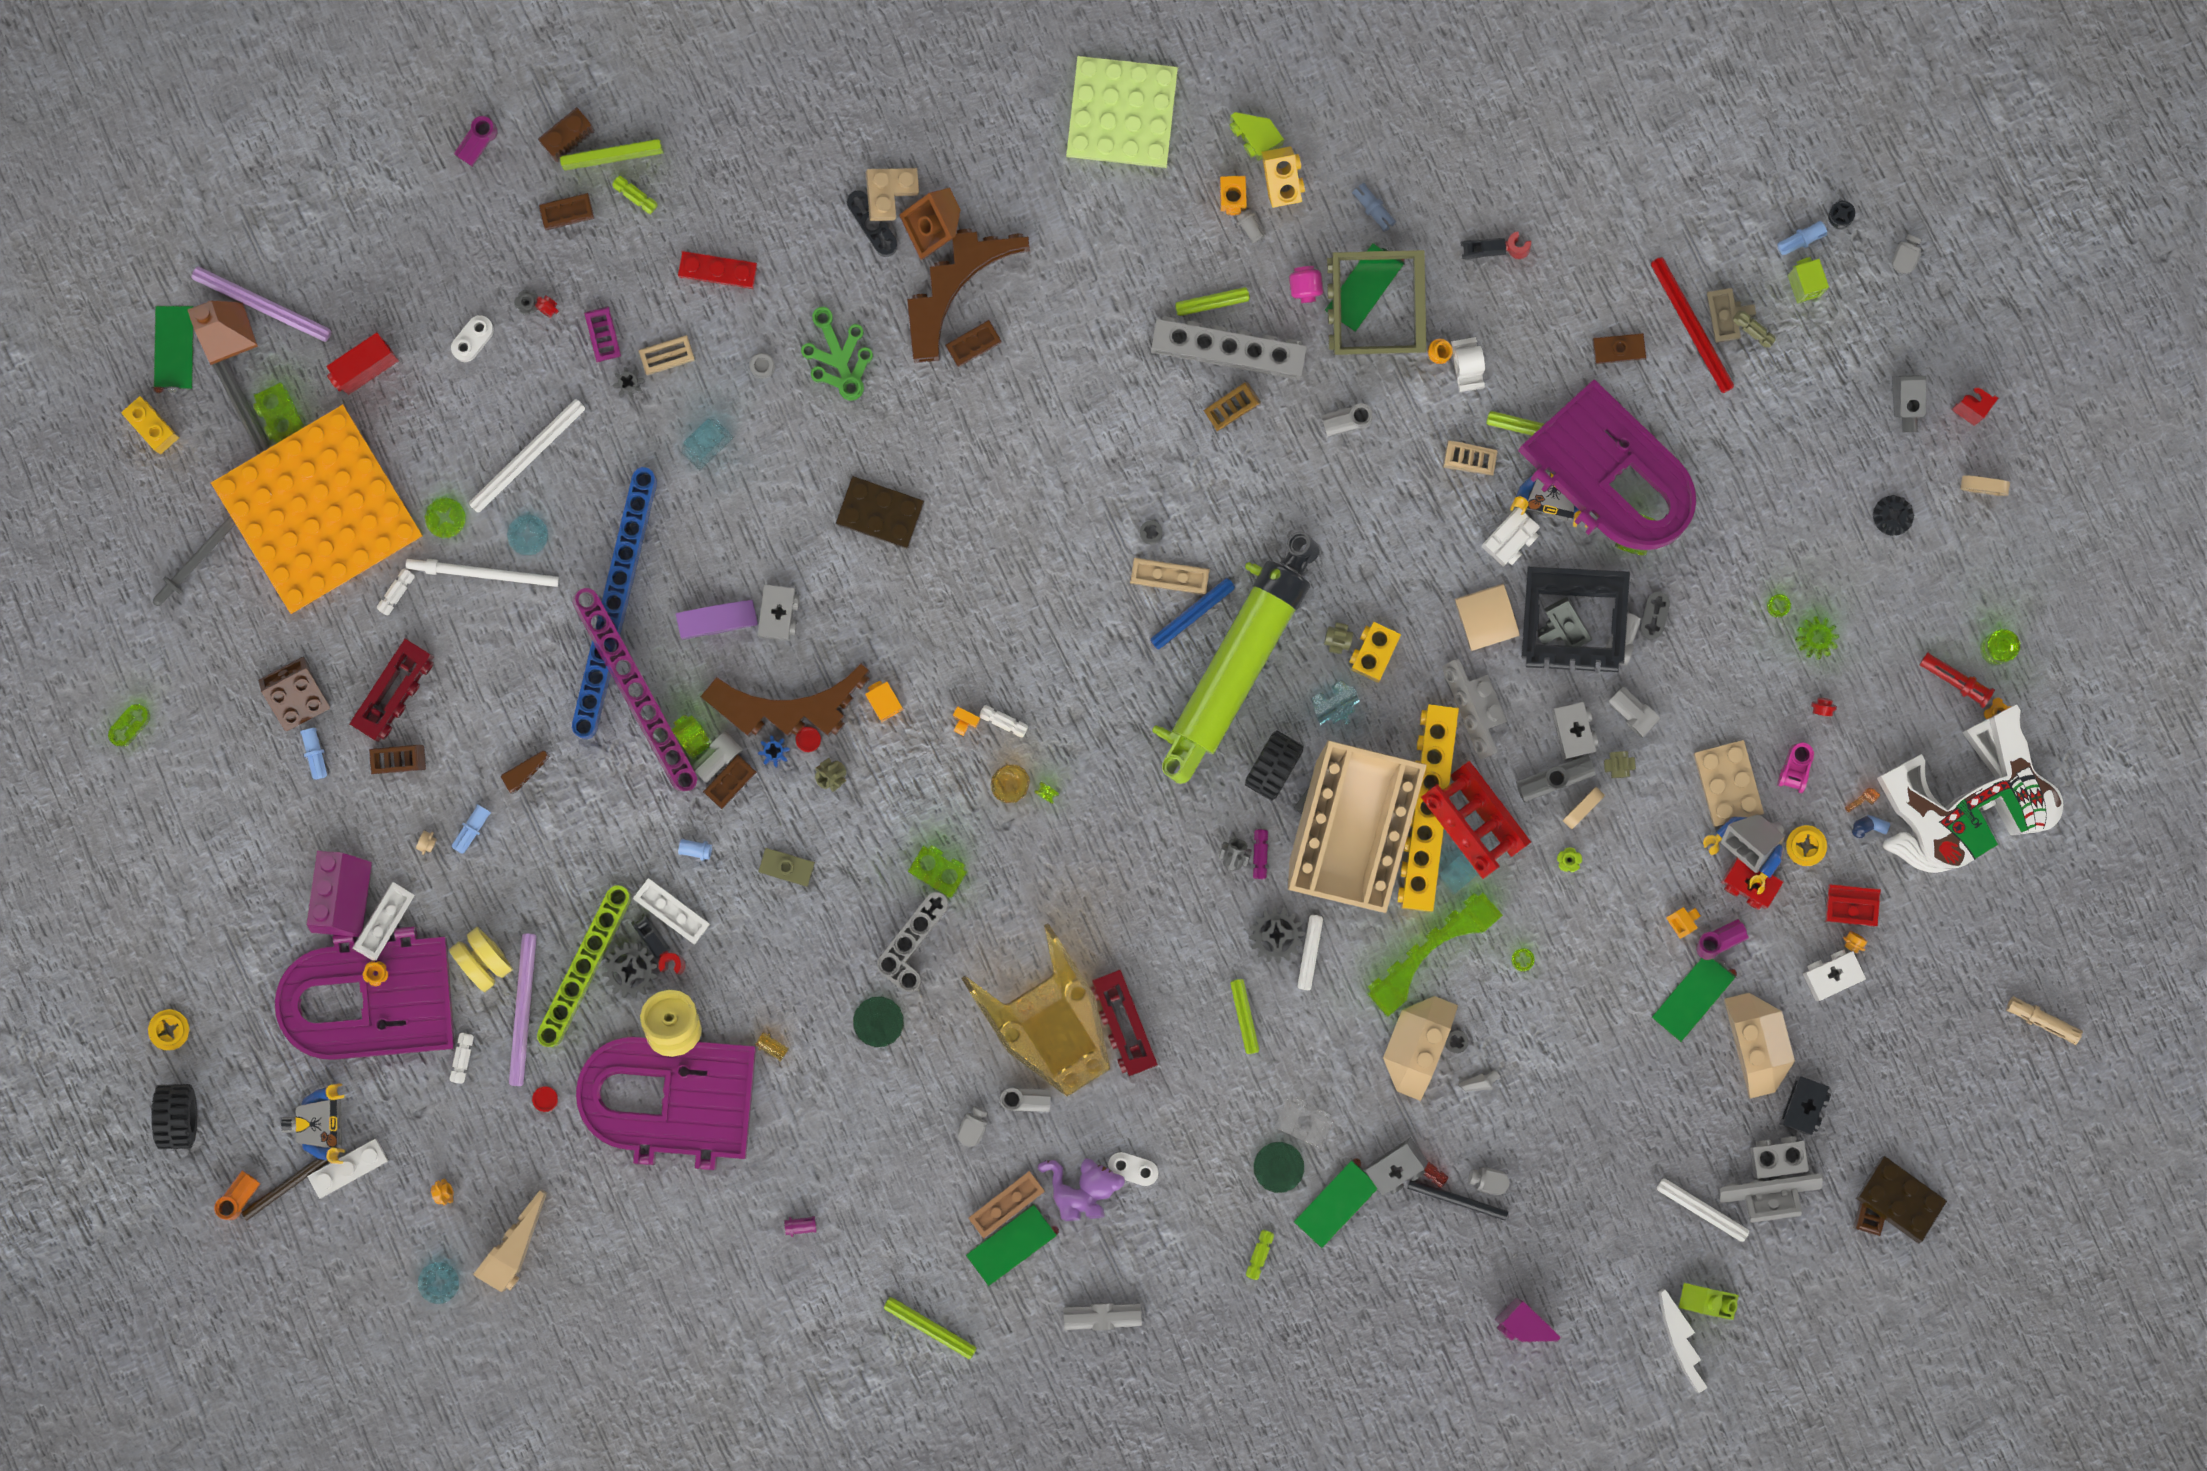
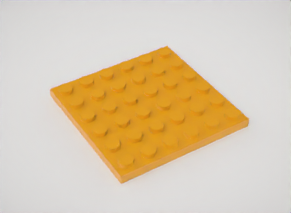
M344 405L337 407L211 482V485L290 614L297 612L423 537V534Z

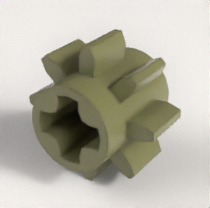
M1337 622L1335 623V628L1328 626L1324 645L1330 646L1329 652L1342 654L1343 649L1349 651L1353 632L1347 631L1348 625Z
M1628 751L1610 752V759L1604 760L1605 772H1611L1612 779L1631 777L1630 771L1636 769L1635 757L1629 758Z
M827 758L815 768L817 771L815 774L816 782L823 789L830 787L831 791L834 792L847 781L844 778L846 776V769L839 761L831 762L830 758Z

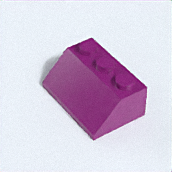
M317 851L306 924L311 933L360 936L364 927L372 862L341 852Z
M1515 1298L1495 1319L1499 1323L1496 1328L1511 1341L1516 1339L1520 1342L1558 1341L1561 1338L1524 1301Z

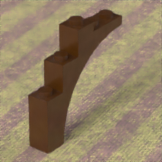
M972 229L957 230V234L952 239L955 264H950L949 261H940L934 263L935 266H930L932 297H928L927 294L912 295L913 299H907L914 363L939 361V341L943 321L960 289L977 272L989 264L1009 255L1030 251L1029 236L1023 237V234L1018 233L1008 235V239L988 236L984 237L983 241H978L977 232H972Z
M860 664L848 677L830 689L809 697L793 700H770L751 696L732 688L716 677L700 697L748 737L752 734L755 736L759 734L765 726V723H763L765 718L788 737L792 733L796 736L803 729L805 723L802 721L805 718L830 737L832 733L836 736L845 725L842 722L845 717L838 710L840 708L845 709L854 699L851 694L856 688L861 690L870 680L867 676L870 671Z

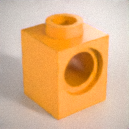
M1246 176L1220 177L1221 212L1226 211L1227 215H1239L1241 211H1246ZM1230 191H1236L1239 193L1240 199L1235 202L1229 201L1226 194Z
M880 680L868 687L869 692L865 695L881 723L903 711L888 682L882 683Z

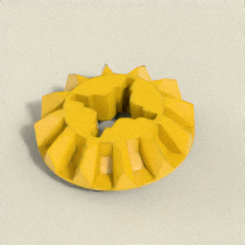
M1809 825L1797 827L1790 832L1787 838V854L1793 862L1801 866L1815 865L1826 854V838L1816 827ZM1808 835L1809 844L1817 847V849H1809L1804 857L1803 848L1796 845V843H1803Z
M170 1009L162 1010L155 1014L148 1026V1035L151 1042L159 1049L167 1051L180 1048L188 1040L190 1032L188 1019L181 1012ZM165 1022L170 1026L178 1024L176 1029L173 1030L174 1038L169 1034L160 1036L166 1030Z

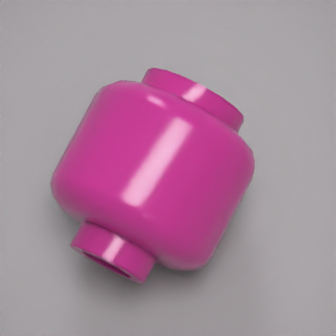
M1314 266L1294 268V272L1289 275L1291 296L1295 299H1300L1301 303L1316 302V296H1320L1324 291L1322 274L1319 270L1314 269Z

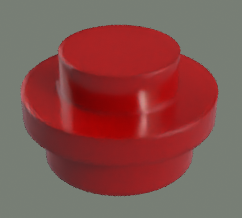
M547 295L544 298L537 297L536 300L538 302L535 304V307L549 318L553 314L557 315L559 311L555 307L558 304Z
M1820 697L1817 701L1811 703L1813 713L1822 716H1833L1837 706L1832 704L1833 700Z

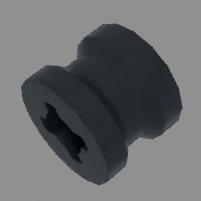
M1841 200L1836 202L1828 213L1829 223L1836 229H1845L1850 226L1855 218L1856 211L1854 206L1848 201Z

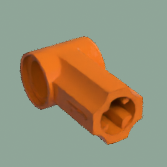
M242 1170L223 1197L216 1201L214 1205L215 1214L224 1220L237 1219L242 1212V1208L261 1183ZM231 1201L234 1205V1210L230 1215L226 1216L222 1211V1207L226 1202Z

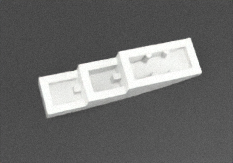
M1661 1289L1658 1291L1660 1306L1671 1346L1695 1392L1701 1393L1708 1387L1693 1367L1701 1359L1687 1340L1695 1332L1667 1291Z

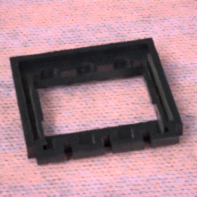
M1528 566L1521 655L1522 658H1526V668H1544L1546 659L1549 660V669L1570 670V662L1575 661V670L1596 671V662H1601L1600 672H1619V663H1625L1630 572ZM1539 594L1615 598L1611 634H1613L1612 648L1536 644L1540 613Z

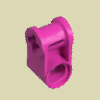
M1798 743L1790 747L1780 772L1777 786L1782 787L1785 785L1797 789L1798 793L1804 792L1814 758L1813 748L1809 744ZM1799 747L1804 748L1807 752V758L1803 762L1795 758V751Z

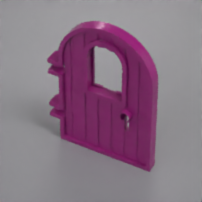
M1595 379L1522 444L1518 450L1537 469L1531 480L1535 482L1539 479L1544 484L1541 489L1544 493L1554 485L1582 512L1574 522L1577 525L1583 522L1588 527L1586 530L1588 535L1598 528L1608 538L1622 546L1637 550H1653L1667 546L1679 538L1694 516L1696 491L1686 468ZM1605 431H1607L1617 442H1615ZM1631 466L1666 500L1669 508L1668 515L1666 514L1663 519L1656 521L1644 518L1609 484L1615 480L1617 475H1621L1624 469ZM1547 469L1554 475L1553 477L1546 473ZM1591 512L1598 518L1597 520L1590 515Z
M417 927L395 928L394 935L396 941L387 942L377 960L374 961H380L386 965L388 978L381 985L372 986L363 978L365 966L372 960L353 949L356 937L333 935L334 947L320 948L302 955L288 967L280 979L275 996V1013L282 1033L299 1051L325 1060L455 1049L447 937L417 939ZM411 937L412 946L402 947V938ZM341 943H349L350 952L341 953ZM374 971L373 975L377 976L378 972ZM359 982L360 993H362L363 998L362 1019L311 1023L302 1017L303 1013L300 1007L302 999L300 997L308 988ZM382 1020L387 1022L406 1020V1025L387 1026L385 1029H381L379 1026Z
M626 1037L613 1040L596 1050L586 1061L579 1074L576 1087L578 1111L586 1127L599 1140L619 1149L634 1150L633 1164L655 1165V1154L660 1152L696 1155L695 1169L716 1170L717 1157L747 1158L756 1047L697 1042L690 1051L672 1057L664 1056L654 1051L646 1038ZM683 1067H687L689 1070L707 1071V1076L688 1074L683 1077L680 1071ZM616 1074L664 1077L663 1093L665 1096L662 1099L661 1115L609 1109L601 1098L603 1083L610 1076ZM641 1144L650 1145L649 1154H640ZM702 1149L712 1150L711 1159H702Z

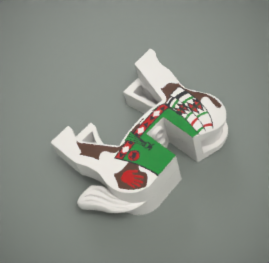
M2014 705L1962 732L1994 775L1995 780L1964 793L1946 807L1942 806L1934 798L1928 788L1925 777V759L1922 754L1877 778L1895 813L1908 823L1912 828L1913 834L1912 836L1907 832H1900L1885 840L1883 843L1885 850L1898 855L1919 870L1938 873L1965 866L1998 845L1981 811H1985L1992 806H1995L2010 835L2037 833L2048 830L2058 823L2063 812L2061 793L2053 784L2041 777L2033 769L2028 744L2020 727L2021 711L2018 705Z

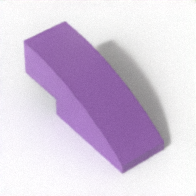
M753 600L675 613L682 640L758 625Z

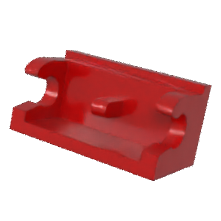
M1981 388L1973 389L1976 394L1980 395L1981 401L1972 395H1965L1951 409L1973 426L1985 418L1998 400L1997 396H1991Z

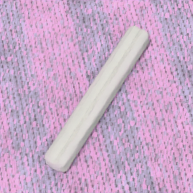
M1662 1179L1657 1186L1659 1192L1737 1240L1743 1242L1747 1238L1749 1230L1669 1180Z

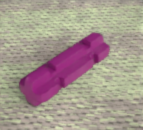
M1256 829L1254 831L1256 844H1254L1253 864L1255 868H1253V878L1266 879L1267 868H1265V865H1267L1268 844H1266V841H1268V830Z

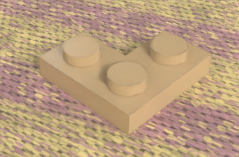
M917 168L867 169L866 171L870 221L895 220L894 196H918L919 194Z

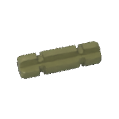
M1739 310L1733 317V321L1739 327L1742 326V329L1755 340L1758 339V342L1763 347L1770 348L1775 342V336L1770 332L1767 333V329L1755 319H1751L1750 315L1745 311Z

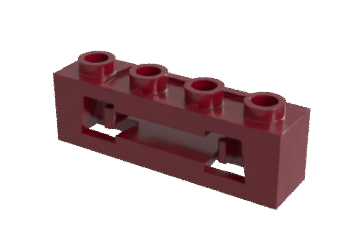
M404 638L349 725L377 742L381 739L385 740L392 730L390 724L394 718H399L406 708V705H404L405 701L409 696L413 697L419 689L420 684L418 681L423 674L427 675L432 669L434 656ZM401 667L411 674L405 676L384 708L386 712L383 714L373 707L375 705L379 706L401 672L398 670Z
M1121 969L1092 980L1094 986L1089 987L1094 1002L1099 1000L1103 1010L1098 1011L1103 1025L1109 1024L1112 1034L1108 1035L1113 1050L1118 1048L1122 1057L1117 1059L1122 1074L1127 1072L1130 1077L1158 1066ZM1118 984L1125 999L1122 1003L1137 1041L1141 1040L1147 1056H1142L1139 1045L1136 1044L1129 1047L1134 1058L1129 1060L1124 1047L1127 1044L1112 1006H1108L1104 996V992L1107 991L1111 1002L1119 1000L1120 997L1115 987Z

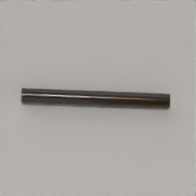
M318 1158L314 1159L242 1211V1216L245 1220H249L329 1161Z

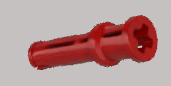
M1929 652L1926 653L1919 666L1924 667L1942 680L1961 690V696H1968L1978 702L1982 709L1995 692L1994 688L1989 689L1979 683L1975 676L1967 677ZM1935 666H1939L1940 668H1942L1943 670L1947 671L1955 677H1950L1941 670L1937 669ZM1973 689H1976L1977 691L1981 692V693L1984 694V695L1981 696L1980 694H1978V693H1976L1975 691H1973Z

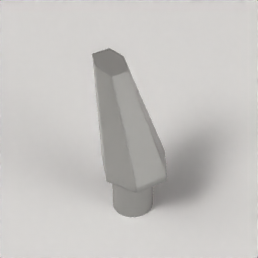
M1494 1069L1486 1076L1481 1073L1458 1085L1465 1092L1492 1090L1491 1084L1498 1080L1500 1075Z

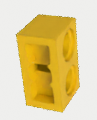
M1291 146L1261 152L1268 197L1272 208L1302 202L1301 193L1305 192L1303 178H1298L1297 170L1301 169L1299 154H1294ZM1279 162H1288L1286 167L1277 168ZM1284 185H1292L1289 191H1280Z
M141 396L121 412L153 450L160 455L179 439L178 435Z
M1374 621L1371 627L1366 625L1360 637V640L1364 641L1360 650L1355 648L1349 662L1353 664L1351 670L1379 683L1401 634ZM1376 633L1383 634L1386 638L1385 645L1376 646L1372 641V636ZM1365 656L1372 657L1375 660V667L1372 669L1364 668L1361 664L1362 658Z

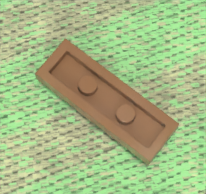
M1029 1171L968 1219L984 1239L1044 1193L1045 1190Z

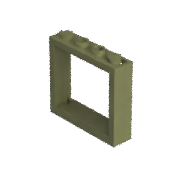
M1425 250L1331 253L1332 258H1327V273H1332V283L1327 284L1328 299H1332L1333 309H1328V324H1333V334L1328 336L1329 350H1333V355L1426 353ZM1413 259L1414 345L1342 347L1340 261Z

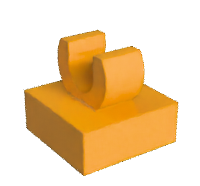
M957 706L953 717L959 721L954 732L964 736L968 726L976 729L981 719Z
M1682 907L1667 916L1666 919L1681 939L1698 928L1694 921L1701 917L1696 908L1687 912Z

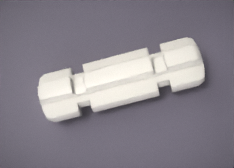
M407 569L401 570L398 575L399 579L392 583L384 595L386 598L377 605V609L383 614L389 615L394 608L392 607L393 604H397L407 589L406 585L410 584L414 579V574Z
M987 705L983 706L979 714L980 718L986 721L990 720L992 724L1006 731H1013V734L1019 737H1024L1027 732L1028 726L1020 721L1016 722V719L998 710L995 712L994 708Z
M460 1033L458 1035L457 1043H459V1047L455 1049L452 1063L454 1071H451L449 1077L451 1082L461 1084L465 1081L466 1073H464V1069L467 1070L471 1053L469 1046H472L474 1036L471 1034Z

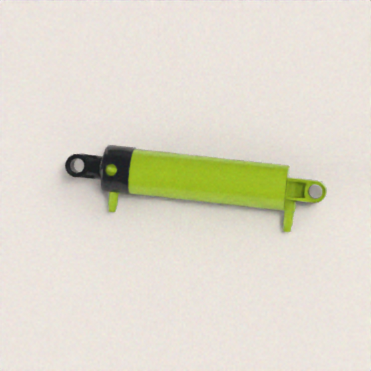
M1295 532L1289 537L1287 541L1288 551L1284 558H1282L1281 564L1270 560L1263 567L1250 562L1246 563L1245 569L1258 577L1174 725L1172 732L1157 725L1152 728L1153 733L1172 745L1162 763V771L1176 783L1183 784L1188 782L1206 752L1212 755L1215 753L1291 617L1297 611L1308 592L1310 583L1300 575H1303L1309 563L1317 559L1320 550L1318 544L1305 532ZM1307 544L1305 549L1300 551L1301 547ZM1180 765L1179 771L1174 773L1175 769Z

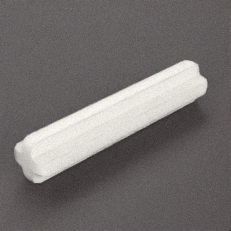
M1309 916L1297 985L1301 990L1308 991L1312 987L1323 923L1322 916Z

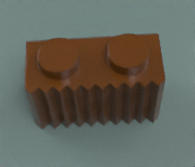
M576 107L540 136L538 140L553 160L559 162L561 156L567 155V152L571 153V149L575 150V146H579V143L590 137L591 133L594 134L595 130L588 119Z

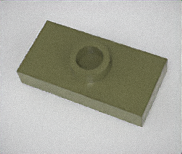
M765 848L758 872L808 887L815 862Z

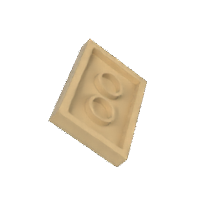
M1744 740L1693 753L1713 827L1724 825L1733 817H1751L1764 814Z

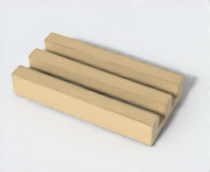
M687 335L639 350L646 375L695 361ZM684 343L685 347L670 351L658 356H654L648 359L646 358L647 354L654 353L666 348H670ZM684 353L688 354V356L678 358L649 368V364L662 361Z

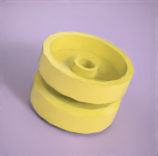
M475 927L467 934V940L474 949L473 951L465 943L458 941L449 949V952L473 983L485 993L495 985V979L488 969L498 977L504 978L513 968L497 944L479 927Z
M676 990L658 992L651 996L642 1006L640 1014L641 1025L648 1044L657 1053L672 1057L682 1055L693 1049L700 1040L702 1032L700 1018L694 1002L683 992Z

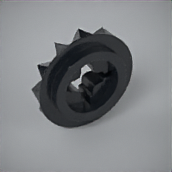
M1896 495L1882 498L1876 504L1873 511V520L1876 527L1882 533L1889 536H1898L1905 533L1912 526L1915 516L1912 505L1904 497ZM1889 509L1903 511L1898 516V522L1894 519L1885 521L1890 514Z

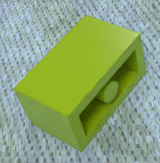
M1811 257L1797 261V265L1793 266L1792 271L1787 276L1796 302L1799 304L1822 296L1829 288L1820 259L1812 261Z

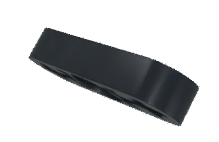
M853 191L847 197L849 211L876 252L882 257L892 256L895 254L898 246L895 236L885 221H879V227L873 231L865 227V221L869 218V212L865 213L860 219L858 216L862 215L861 210L858 206L853 208L852 205L854 204V198L864 199L862 202L863 207L868 211V195L863 191ZM883 229L886 230V232L882 233L884 239L887 242L892 241L890 244L891 249L888 251L885 248H879L882 244L878 236L874 240L872 236L880 234Z

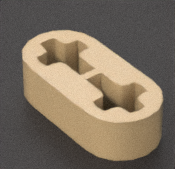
M1962 476L1961 490L1996 496L2009 495V481L1978 476Z
M1596 786L1562 821L1572 830L1603 799L1605 794Z

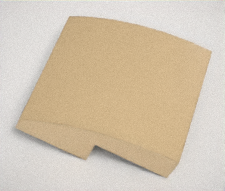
M1504 584L1455 599L1471 651L1520 636Z

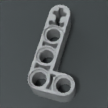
M939 892L931 893L926 897L877 962V967L881 974L906 992H914L919 989L922 980L919 973L906 964L948 909L949 903L947 898ZM940 897L943 899L941 901L943 908L941 910L936 908L932 912V915L936 916L932 921L922 910L926 908L929 912L933 906L930 901L932 899L938 900ZM919 917H924L928 921L927 929L922 932L914 928V922ZM904 937L910 938L912 941V947L907 952H902L898 948L899 940ZM886 958H893L896 961L894 971H884L882 963ZM908 973L914 974L917 979L915 986L912 988H906L902 982L903 977Z

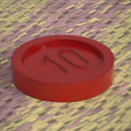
M804 727L796 735V745L803 752H814L821 744V735L815 728Z
M543 1086L533 1093L532 1103L537 1110L549 1112L557 1106L558 1095L553 1088Z

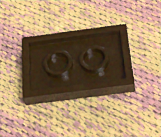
M852 476L835 524L908 550L925 501Z
M1886 1156L1880 1158L1856 1197L1858 1201L1918 1244L1923 1242L1947 1200Z

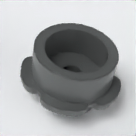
M523 290L515 298V307L519 309L521 314L529 315L538 310L535 307V304L538 302L536 300L538 295L535 292ZM526 300H529L528 305L525 304Z

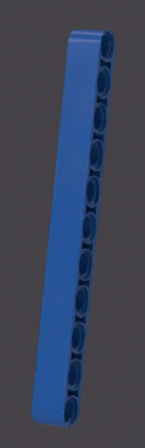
M646 467L638 468L632 475L602 598V604L611 621L615 624L619 635H621L657 487L655 474ZM641 475H650V484L647 486H640L638 484V479ZM636 499H643L645 501V506L640 511H635L632 508V504ZM632 523L638 524V533L633 536L627 535V526ZM625 548L633 550V556L629 560H622L620 557L621 551ZM620 572L626 573V582L622 585L615 584V576ZM613 597L621 599V605L616 610H611L608 607V602ZM598 616L595 629L600 630L604 625V621ZM607 638L604 641V646L608 647L609 652H613L616 649V642L611 638ZM593 641L572 721L574 734L582 739H590L597 732L611 676L603 659L597 658V648ZM595 671H600L603 674V679L598 684H592L590 681V676ZM589 696H595L597 699V704L592 709H587L584 705L585 699ZM584 720L589 721L591 724L590 731L586 734H581L578 730L579 724Z

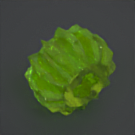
M1814 616L1812 623L1808 619L1803 621L1805 628H1797V632L1803 636L1796 637L1795 641L1803 642V645L1798 648L1800 652L1806 648L1808 649L1806 653L1807 658H1810L1814 652L1816 660H1820L1822 653L1829 657L1831 655L1830 649H1837L1838 645L1831 640L1839 639V634L1831 633V631L1836 629V625H1831L1828 628V618H1824L1820 624L1819 617ZM1819 633L1822 635L1820 639L1821 644H1819V641L1814 643L1812 640Z

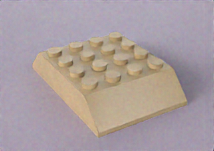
M1328 740L1316 761L1289 860L1288 890L1386 913L1427 765Z

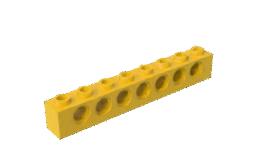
M1428 704L1426 710L1421 711L1420 725H1424L1423 735H1418L1416 750L1421 751L1420 761L1415 760V762L1423 763L1427 766L1410 824V837L1407 836L1404 851L1408 852L1407 862L1402 861L1400 877H1405L1404 887H1399L1397 902L1401 903L1402 909L1433 912L1444 828L1434 814L1425 815L1422 813L1420 806L1424 801L1421 799V796L1429 791L1424 786V778L1427 776L1436 778L1437 784L1442 790L1449 786L1459 708ZM1437 725L1443 729L1444 735L1441 739H1435L1431 736L1430 729L1432 726ZM1429 751H1436L1440 754L1441 760L1438 764L1429 763L1427 760ZM1425 826L1430 829L1431 837L1429 840H1421L1418 837L1417 831L1419 827ZM1417 852H1424L1427 855L1428 861L1426 865L1419 866L1415 863L1414 855ZM1414 877L1423 879L1425 886L1422 891L1412 889L1411 880Z

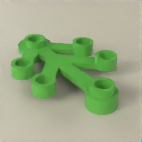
M819 307L814 310L812 319L818 328H822L832 355L817 349L811 343H806L801 348L802 356L808 360L816 359L839 370L841 378L828 374L822 367L817 366L811 370V378L814 382H825L837 387L844 399L849 401L857 400L864 392L861 377L867 364L873 360L871 349L867 347L861 348L858 351L859 360L852 374L850 373L848 362L857 341L864 335L863 328L858 324H853L849 327V336L841 351L831 326L833 315L828 308ZM822 314L828 317L825 323L818 321L819 316ZM854 328H858L861 331L857 337L851 334ZM807 347H811L814 349V352L808 356L804 353V350ZM864 351L870 353V357L867 360L861 358V353ZM817 370L823 372V376L820 379L814 377V372ZM849 384L856 386V390L852 393L847 391Z

